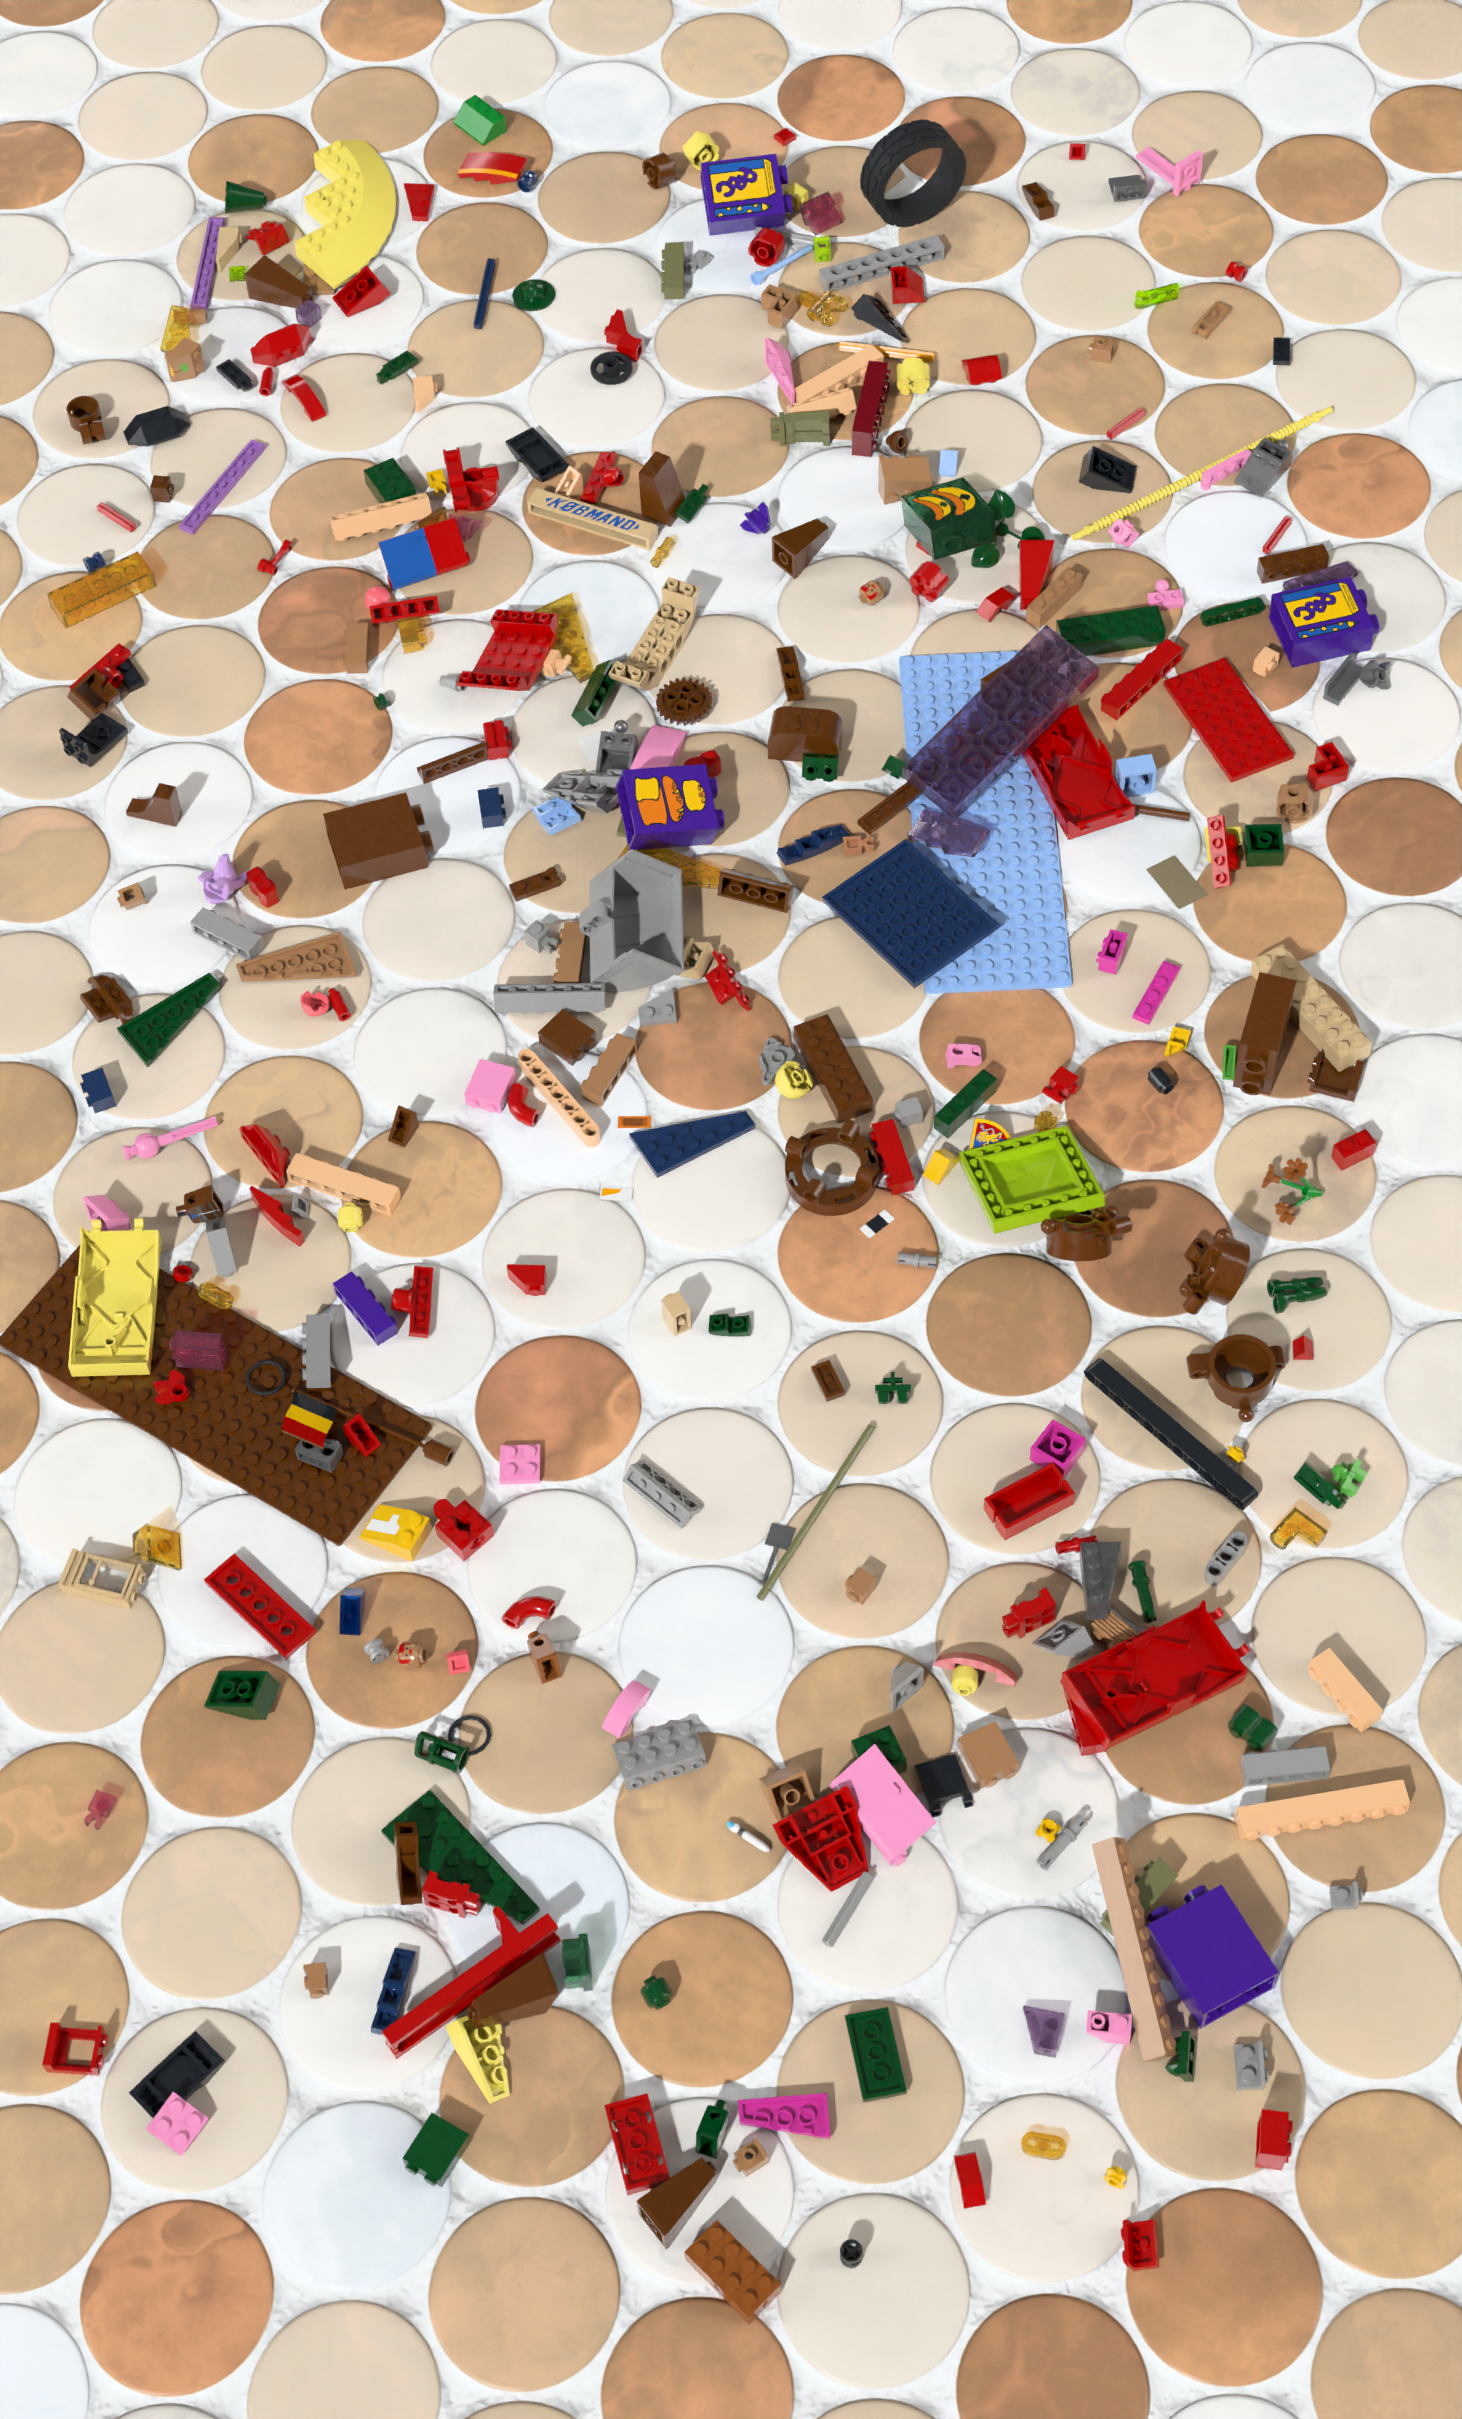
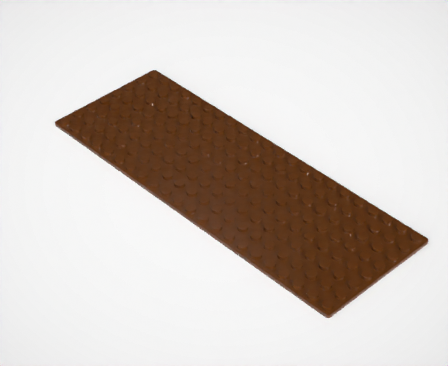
M80 1245L0 1336L1 1347L337 1546H341L419 1446L368 1425L381 1445L365 1457L346 1439L343 1425L352 1417L336 1411L333 1425L326 1438L329 1440L335 1439L340 1442L344 1454L334 1472L331 1473L300 1461L295 1453V1448L300 1439L282 1432L283 1419L293 1400L292 1388L297 1387V1390L355 1415L360 1413L364 1419L421 1443L432 1430L431 1423L331 1366V1388H307V1380H303L302 1368H306V1365L302 1364V1353H306L305 1351L187 1283L176 1281L173 1275L160 1268L150 1375L72 1377L68 1362L75 1278L78 1276ZM263 1360L278 1362L286 1372V1381L283 1387L275 1394L260 1396L253 1393L247 1387L245 1381L246 1373L250 1367ZM272 1364L260 1365L250 1375L251 1386L261 1392L274 1390L282 1381L281 1370ZM172 1370L180 1372L185 1377V1385L189 1389L188 1398L183 1402L174 1401L167 1405L155 1402L154 1399L158 1393L153 1383L155 1381L169 1380Z

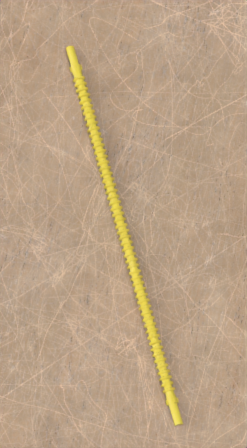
M1329 406L1319 412L1315 411L1312 415H1307L1305 418L1303 417L1295 421L1294 424L1291 423L1290 426L1287 425L1263 438L1276 443L1277 440L1284 439L1300 431V429L1308 427L1312 422L1320 421V418L1332 413L1333 409ZM1262 439L1225 456L1224 459L1221 458L1220 461L1217 460L1216 463L1213 462L1212 465L1209 464L1208 467L1205 466L1157 490V492H1153V494H1149V496H1145V498H1141V500H1137V502H1133V504H1129V506H1125V508H1121V510H1117V512H1113V514H1109V516H1105V518H1101V520H1097V522H1093L1090 526H1085L1084 529L1072 534L1071 539L1076 541L1086 535L1090 536L1094 531H1099V529L1111 525L1118 518L1123 519V517H1127V515H1131V513H1135V511H1139V509H1143V507H1147V505H1151V503H1155L1159 499L1162 500L1163 497L1166 498L1167 495L1170 496L1171 493L1174 494L1175 491L1178 492L1179 489L1182 490L1183 487L1186 488L1187 485L1190 486L1191 483L1194 484L1195 481L1198 482L1199 479L1202 480L1201 477L1204 471L1243 450L1253 452Z

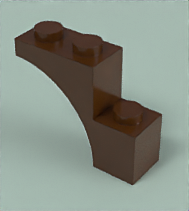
M416 1821L394 1823L396 1880L400 1904H422Z

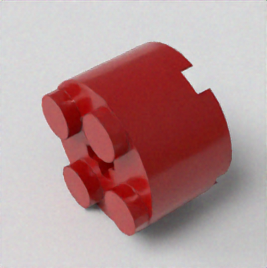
M762 228L749 244V255H752L755 259L754 262L760 266L769 267L775 264L785 250L784 236L772 229Z
M930 561L922 562L909 579L912 586L911 591L917 596L921 594L927 601L933 603L949 584V578L946 573L943 575L940 572L941 568L937 564Z

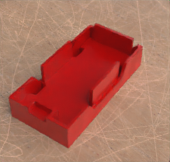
M648 2093L604 2105L627 2196L656 2188L668 2180L670 2176ZM650 2112L652 2120L648 2123L646 2113ZM616 2122L618 2131H613L611 2123ZM657 2156H659V2159L662 2158V2165H659ZM624 2165H627V2169H628V2173H629V2174H627V2173L624 2174V2170H623V2169H625Z

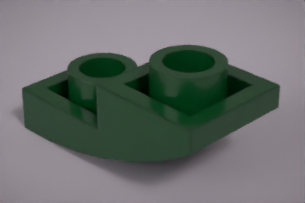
M728 1313L709 1315V1334L729 1337L750 1336L751 1318L749 1315L730 1317Z

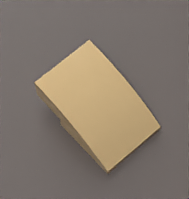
M683 936L684 972L679 976L701 980L714 956L712 953L714 949L710 942H694L692 937Z

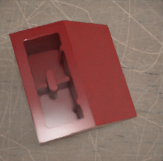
M907 266L891 267L892 304L925 303L923 278Z

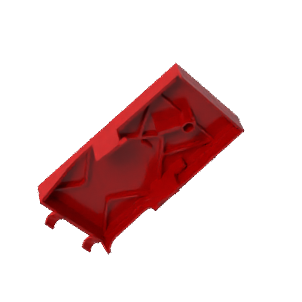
M1203 1600L1196 1608L1160 1627L1153 1626L1063 1673L1060 1683L1105 1750L1244 1681L1248 1670L1240 1658L1247 1655L1250 1650L1245 1643L1240 1648L1233 1649L1215 1623V1621L1224 1616V1612L1220 1607L1208 1613L1206 1602Z

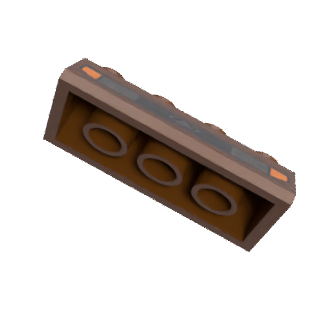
M723 868L719 875L717 895L787 913L793 896L794 886L769 878L738 872L734 869Z

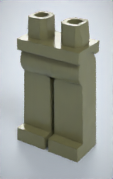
M829 411L798 412L785 415L784 412H779V417L770 418V429H774L771 430V441H780V446H785V443L794 444L796 442H823V446H830Z

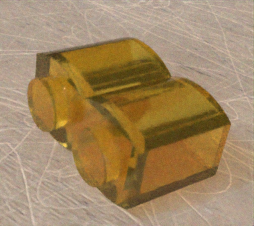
M417 617L397 620L404 654L424 650V645L427 642L425 634H421L424 631L422 621H418Z

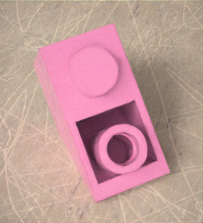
M1088 2010L1086 2033L1107 2043L1129 2045L1132 2015Z

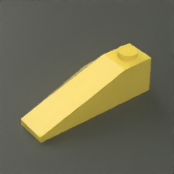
M467 2015L445 2026L455 2050L488 2102L491 2104L509 2096L507 2069L504 2067L503 2054L505 2052L504 2046H501V2024L475 2029Z

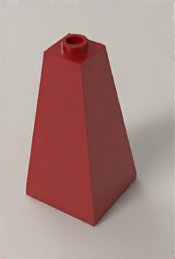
M1020 540V610H1027V607L1045 589L1053 566L1054 540Z

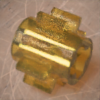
M1042 1111L1039 1113V1116H1035L1034 1129H1038V1132L1056 1128L1057 1117H1053L1051 1112Z

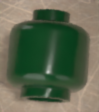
M653 1975L643 1981L645 1985L641 1988L640 1992L648 2007L659 2010L671 2003L670 1999L673 1996V1992L665 1978H656Z

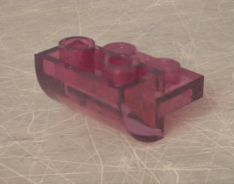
M825 192L801 204L802 219L806 226H810L815 236L843 222L835 208L836 203L829 192Z

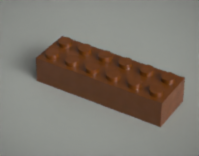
M826 1014L795 1025L794 1040L838 1124L847 1119L850 1120L872 1112L873 1098L829 1015Z

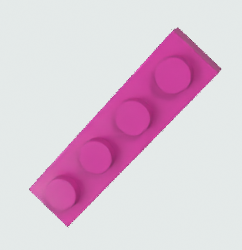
M1166 961L1162 962L1135 1009L1133 1019L1150 1025L1180 972L1179 966Z

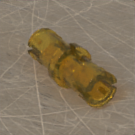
M666 537L662 545L657 547L655 555L650 560V564L653 567L658 568L663 559L668 557L670 549L675 544L671 537Z

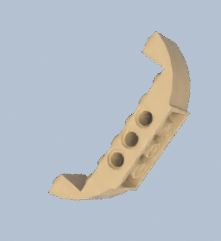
M668 577L661 588L662 604L626 662H615L609 672L611 679L645 691H649L659 685L687 639V634L695 615L700 587Z

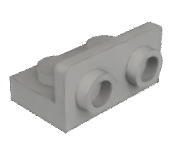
M1257 2040V2044H1234L1236 2089L1264 2090L1265 2082H1269V2071L1264 2069V2061H1267V2048L1263 2047L1262 2040Z

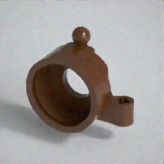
M1108 1205L1104 1209L1096 1208L1094 1211L1087 1210L1060 1218L1052 1217L1051 1219H1045L1041 1223V1230L1046 1234V1252L1050 1256L1068 1261H1093L1106 1258L1112 1253V1236L1131 1232L1132 1221L1128 1216L1117 1217V1208L1113 1205Z
M1220 1228L1216 1231L1210 1247L1204 1240L1195 1238L1184 1254L1192 1266V1274L1187 1275V1282L1182 1283L1179 1288L1181 1295L1187 1297L1183 1303V1308L1188 1313L1196 1315L1207 1299L1221 1305H1227L1236 1295L1245 1277L1250 1259L1249 1245L1231 1238V1234L1226 1228Z
M1246 1334L1227 1336L1217 1342L1210 1353L1191 1354L1186 1358L1189 1377L1191 1379H1207L1216 1398L1232 1406L1234 1409H1240L1238 1417L1242 1422L1246 1423L1254 1418V1412L1251 1408L1257 1406L1270 1393L1275 1372L1285 1368L1281 1346L1274 1345L1269 1347L1262 1340ZM1243 1368L1251 1373L1253 1382L1248 1387L1237 1388L1228 1383L1226 1375L1231 1369Z

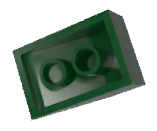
M219 1670L204 1707L249 1720H266L280 1683L268 1671Z

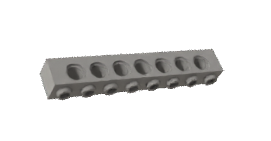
M934 235L819 269V282L825 293L828 294L891 275V267L907 266L912 269L943 260L945 247L938 235Z

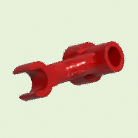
M284 540L271 561L262 558L258 563L257 570L274 576L278 571V566L276 565L285 554L291 551L292 547L290 544L292 542Z

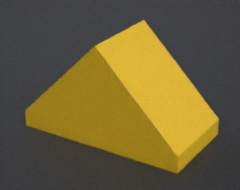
M946 1148L935 1150L923 1176L939 1185L957 1165L959 1156Z

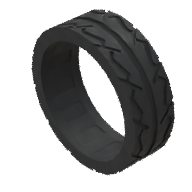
M921 119L896 127L875 144L862 166L860 175L862 193L877 214L887 224L896 225V227H910L928 221L950 204L964 181L966 174L964 152L943 126L937 122ZM942 148L941 159L935 172L922 187L905 197L884 199L886 185L890 177L906 159L922 150Z

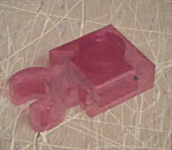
M96 1790L88 1806V1811L92 1813L85 1817V1825L89 1826L92 1820H96L94 1827L96 1830L100 1829L102 1825L101 1818L102 1816L109 1817L117 1801L116 1796Z

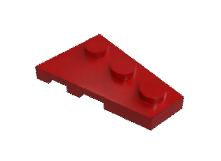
M403 183L412 221L428 222L435 191L434 184Z

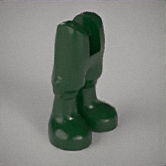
M1322 1277L1293 1278L1290 1281L1269 1279L1267 1281V1291L1269 1296L1273 1297V1308L1276 1314L1283 1313L1287 1304L1291 1302L1314 1301L1327 1295L1326 1288L1320 1287L1323 1285ZM1288 1290L1294 1291V1292L1282 1293V1292L1288 1291Z

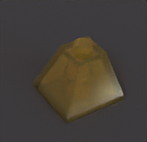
M145 1524L132 1534L133 1552L144 1561L179 1571L182 1569L180 1533Z

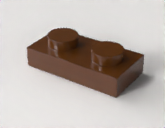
M830 1360L811 1366V1371L826 1402L845 1395V1391Z

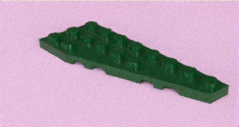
M431 1790L381 1830L382 1834L394 1846V1823L416 1821L419 1867L424 1869L425 1872L429 1873V1871L438 1873V1877L444 1880V1882H457L461 1886L464 1883L470 1885L471 1892L480 1894L482 1903L488 1906L491 1905L494 1908L500 1907L505 1915L523 1925L540 1911L538 1905Z

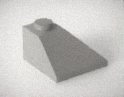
M1065 1619L1060 1620L1032 1643L1033 1646L1053 1654L1075 1658L1086 1656L1095 1647L1084 1626Z
M906 1661L902 1665H897L892 1670L890 1686V1711L892 1713L923 1687L924 1669L921 1666Z

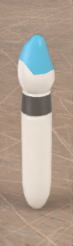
M727 1821V1827L733 1833H737L763 1852H770V1848L765 1842L743 1829L739 1824Z

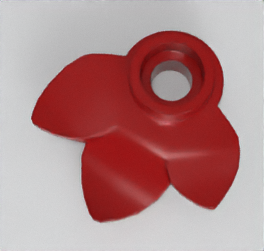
M172 1370L169 1380L155 1381L153 1383L158 1393L154 1400L159 1404L167 1405L174 1401L183 1402L189 1396V1389L185 1385V1377L178 1371Z

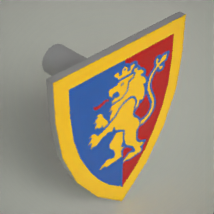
M974 1118L969 1150L1010 1140L1011 1138L1007 1131L999 1124L987 1119Z

